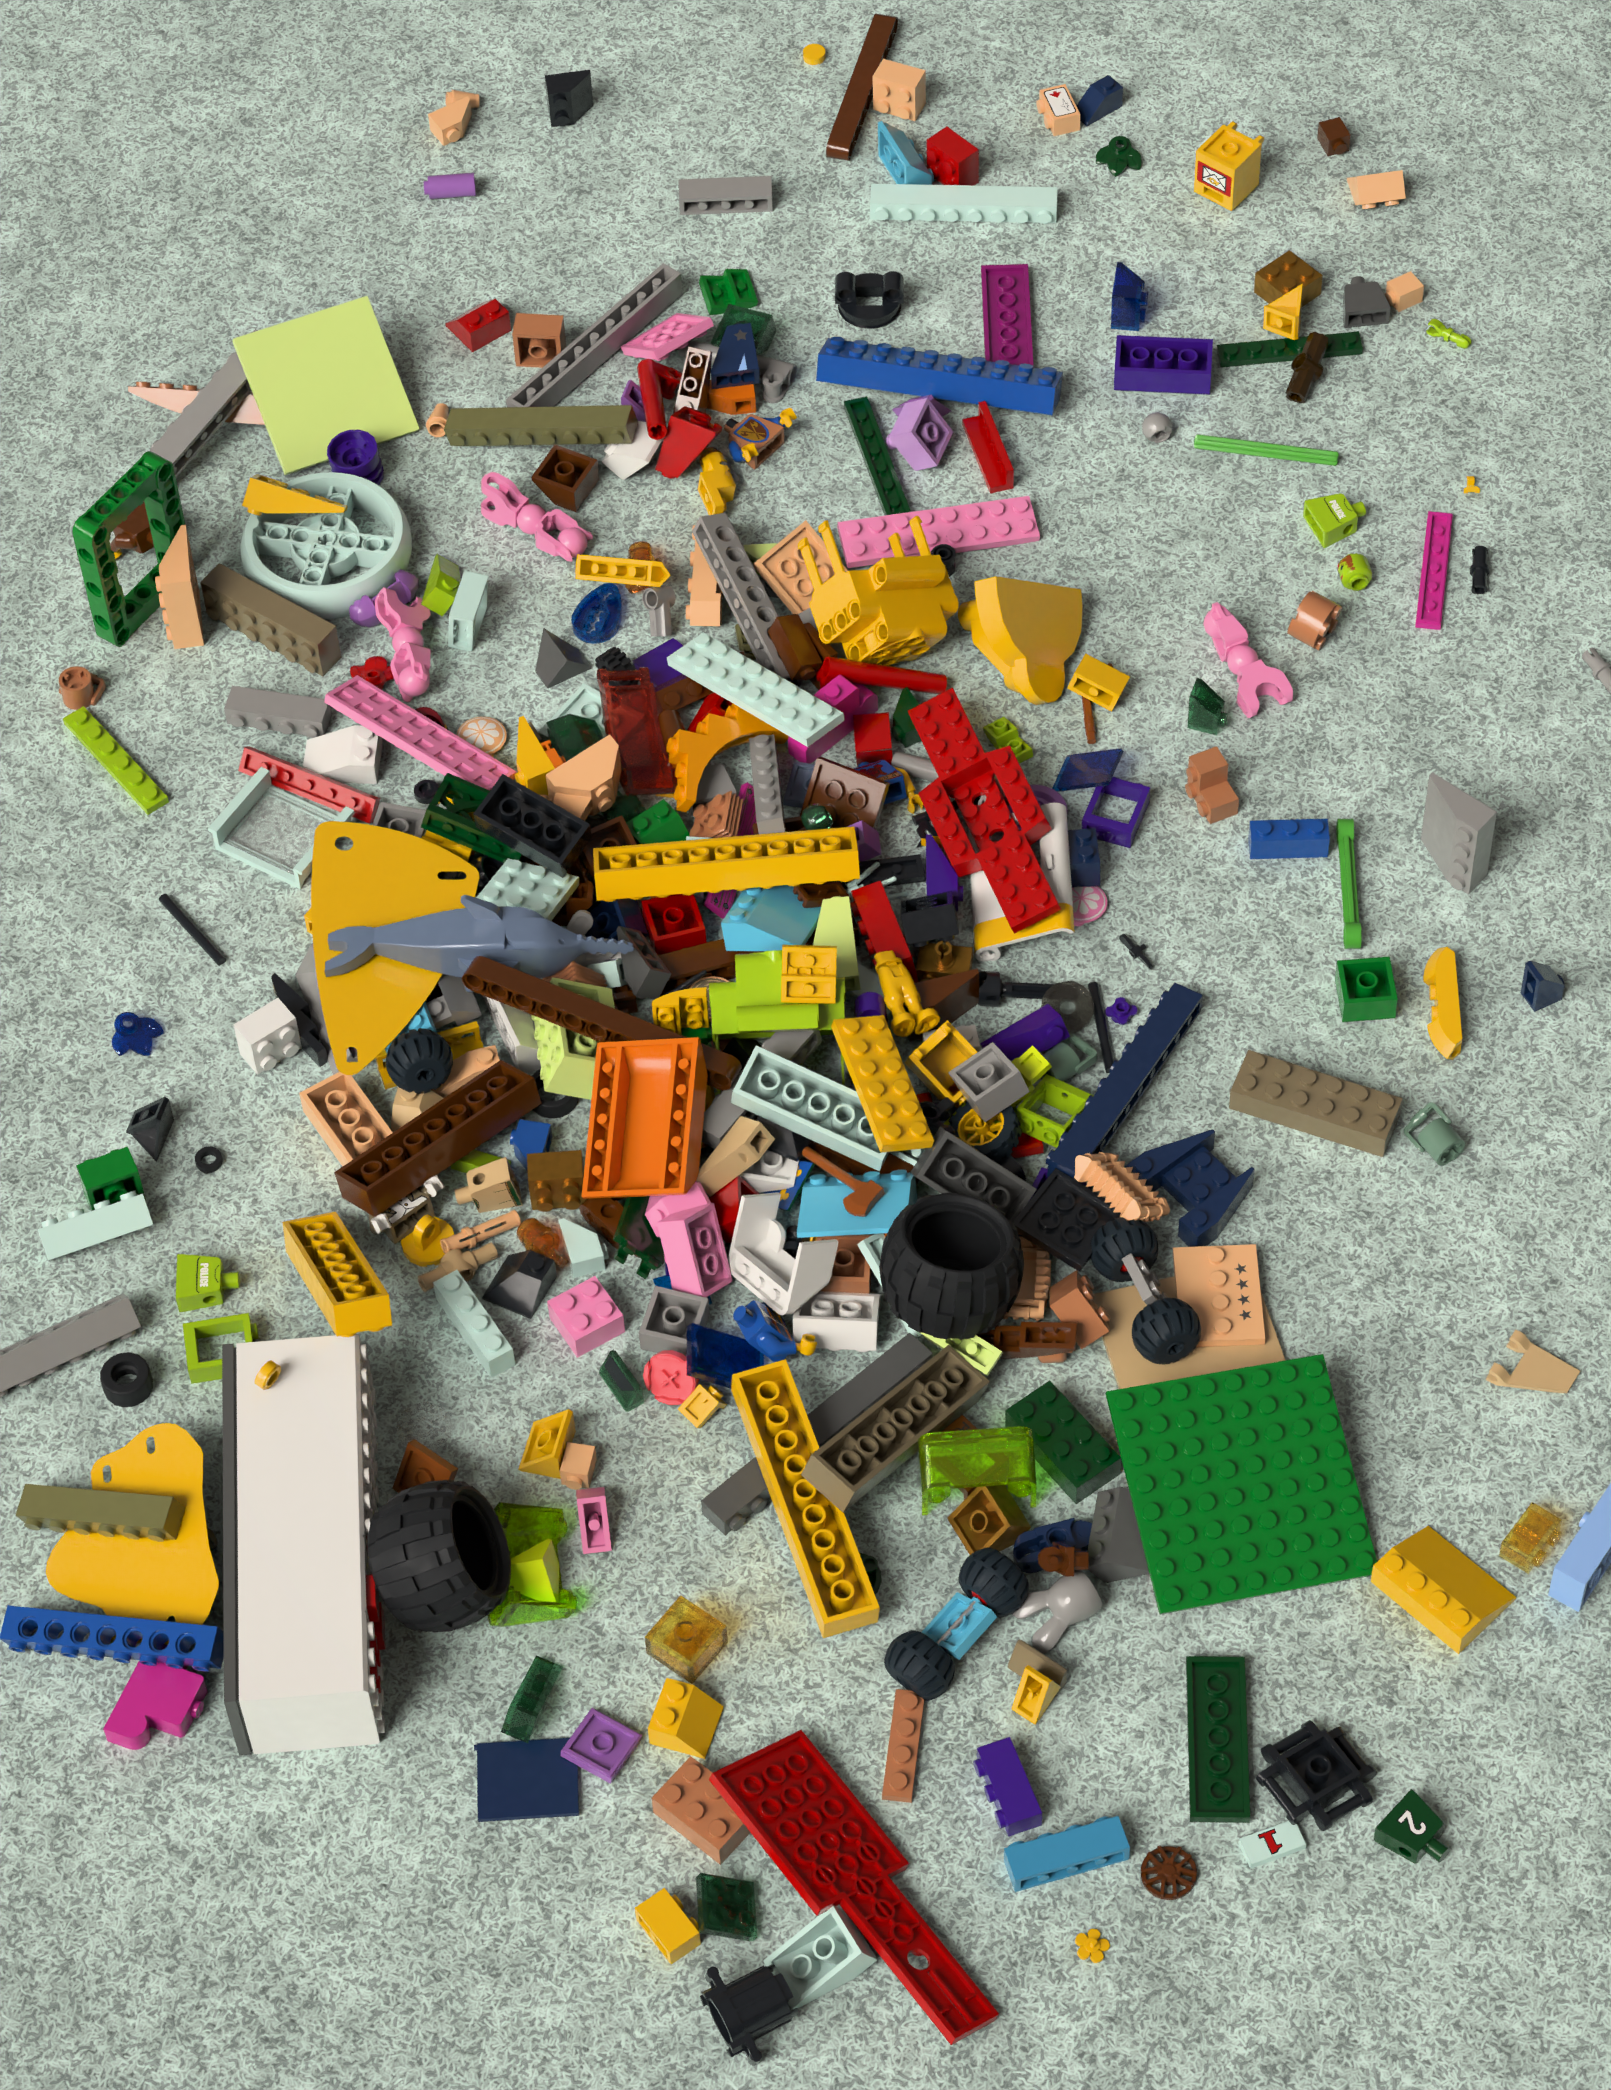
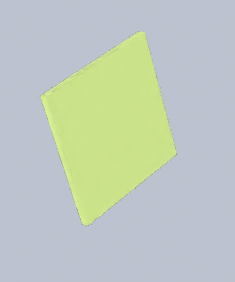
M368 296L232 340L284 475L329 461L327 457L329 443L339 433L347 430L359 429L366 431L375 438L377 445L420 430Z

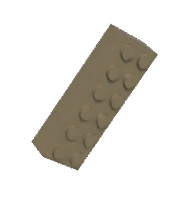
M219 563L200 582L206 613L211 619L215 621L220 620L231 630H238L244 633L251 641H258L264 644L268 650L272 652L277 651L284 655L288 661L303 665L310 673L315 672L324 676L342 658L336 625Z
M1248 1050L1230 1090L1229 1109L1384 1157L1400 1118L1403 1098Z

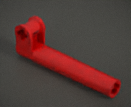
M644 359L638 364L637 372L647 431L650 438L660 440L667 434L663 398L668 400L674 398V392L680 384L682 373L652 359Z
M826 657L816 674L817 681L820 682V689L838 675H842L851 683L894 689H904L907 687L910 691L941 694L945 692L947 687V678L943 674L835 657Z

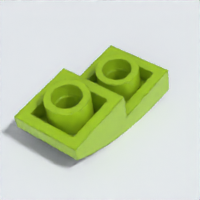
M1005 717L983 727L984 733L996 749L1006 746L1012 748L1019 764L1033 757L1032 748L1019 737L1018 729Z

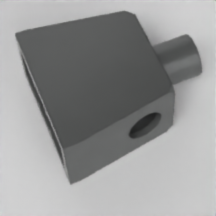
M1362 276L1352 278L1351 284L1344 286V328L1389 324L1390 305L1379 283L1375 281L1365 282Z

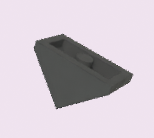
M543 628L535 672L547 689L591 669V665L580 650Z

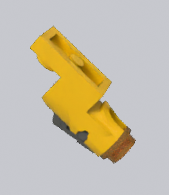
M709 447L700 455L699 462L703 472H700L697 490L708 515L726 512V502L733 501L736 486L739 484L740 479L723 453L715 447Z

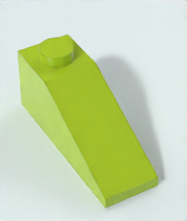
M436 554L421 605L440 616H443L453 604L461 582L459 566L439 554Z

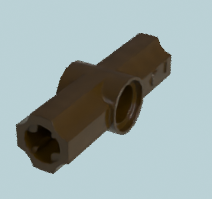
M1317 332L1309 333L1302 353L1298 354L1293 360L1291 369L1294 370V373L1285 392L1288 400L1304 403L1313 382L1318 380L1323 373V366L1320 364L1329 344V338L1324 334Z

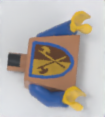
M787 408L780 413V416L775 418H763L750 414L740 423L732 418L729 419L724 426V431L729 433L728 448L733 460L737 463L745 461L750 467L757 469L784 444V427H790L792 420L797 418L793 409Z

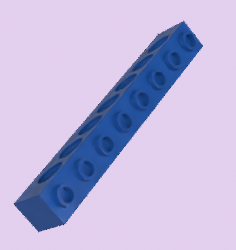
M7 1605L0 1633V1640L8 1644L10 1650L16 1652H26V1649H35L36 1653L51 1655L52 1651L61 1652V1655L70 1658H77L78 1654L87 1655L90 1659L103 1661L104 1657H112L114 1661L120 1663H130V1660H139L141 1664L156 1666L157 1662L176 1669H182L183 1665H189L195 1670L204 1672L210 1671V1668L221 1669L224 1658V1631L217 1626ZM38 1627L37 1632L32 1636V1632ZM64 1630L62 1636L58 1638L59 1633ZM90 1633L88 1639L83 1642L84 1637ZM116 1635V1639L110 1644L111 1638ZM143 1638L141 1644L136 1647L137 1641ZM169 1640L168 1646L162 1650L164 1643ZM196 1643L195 1648L188 1653L190 1646Z

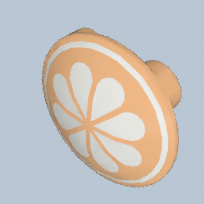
M490 717L472 718L463 723L456 734L492 757L504 746L507 738L506 729L503 724Z

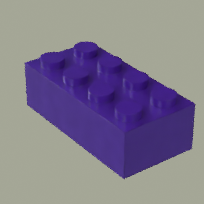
M1117 335L1114 390L1210 395L1213 339Z

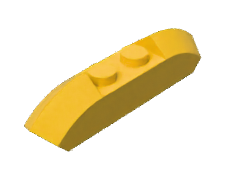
M577 554L575 579L660 587L671 576L663 563L658 561Z
M1448 947L1438 948L1430 956L1424 969L1423 982L1429 986V1000H1434L1435 1006H1431V1023L1427 1025V1028L1437 1050L1447 1059L1453 1060L1460 1054L1462 1045L1455 952Z

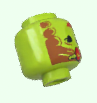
M1352 553L1346 555L1338 563L1337 571L1345 588L1359 591L1367 587L1372 580L1373 573L1366 556Z

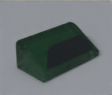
M611 1350L602 1364L599 1374L625 1412H629L644 1404L643 1389L616 1350Z

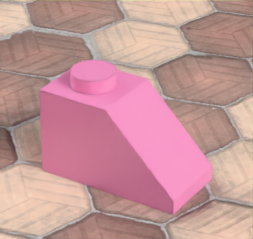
M605 1488L576 1490L583 1554L612 1551Z

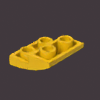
M707 987L679 990L653 1000V1024L682 1035V1028H709Z

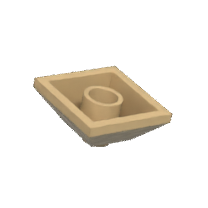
M398 1087L393 1102L391 1131L395 1132L444 1098L432 1090L428 1093L421 1092V1094H417L414 1091L409 1093Z

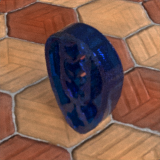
M612 583L602 584L587 594L577 605L572 614L571 622L573 633L578 639L586 643L598 644L606 642L616 635L622 619V601L618 587ZM603 611L599 614V621L595 623V630L591 631V623L596 621V614Z

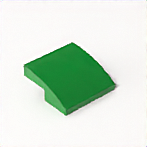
M725 269L723 276H700L698 283L709 315H719L757 306L758 300L747 269Z

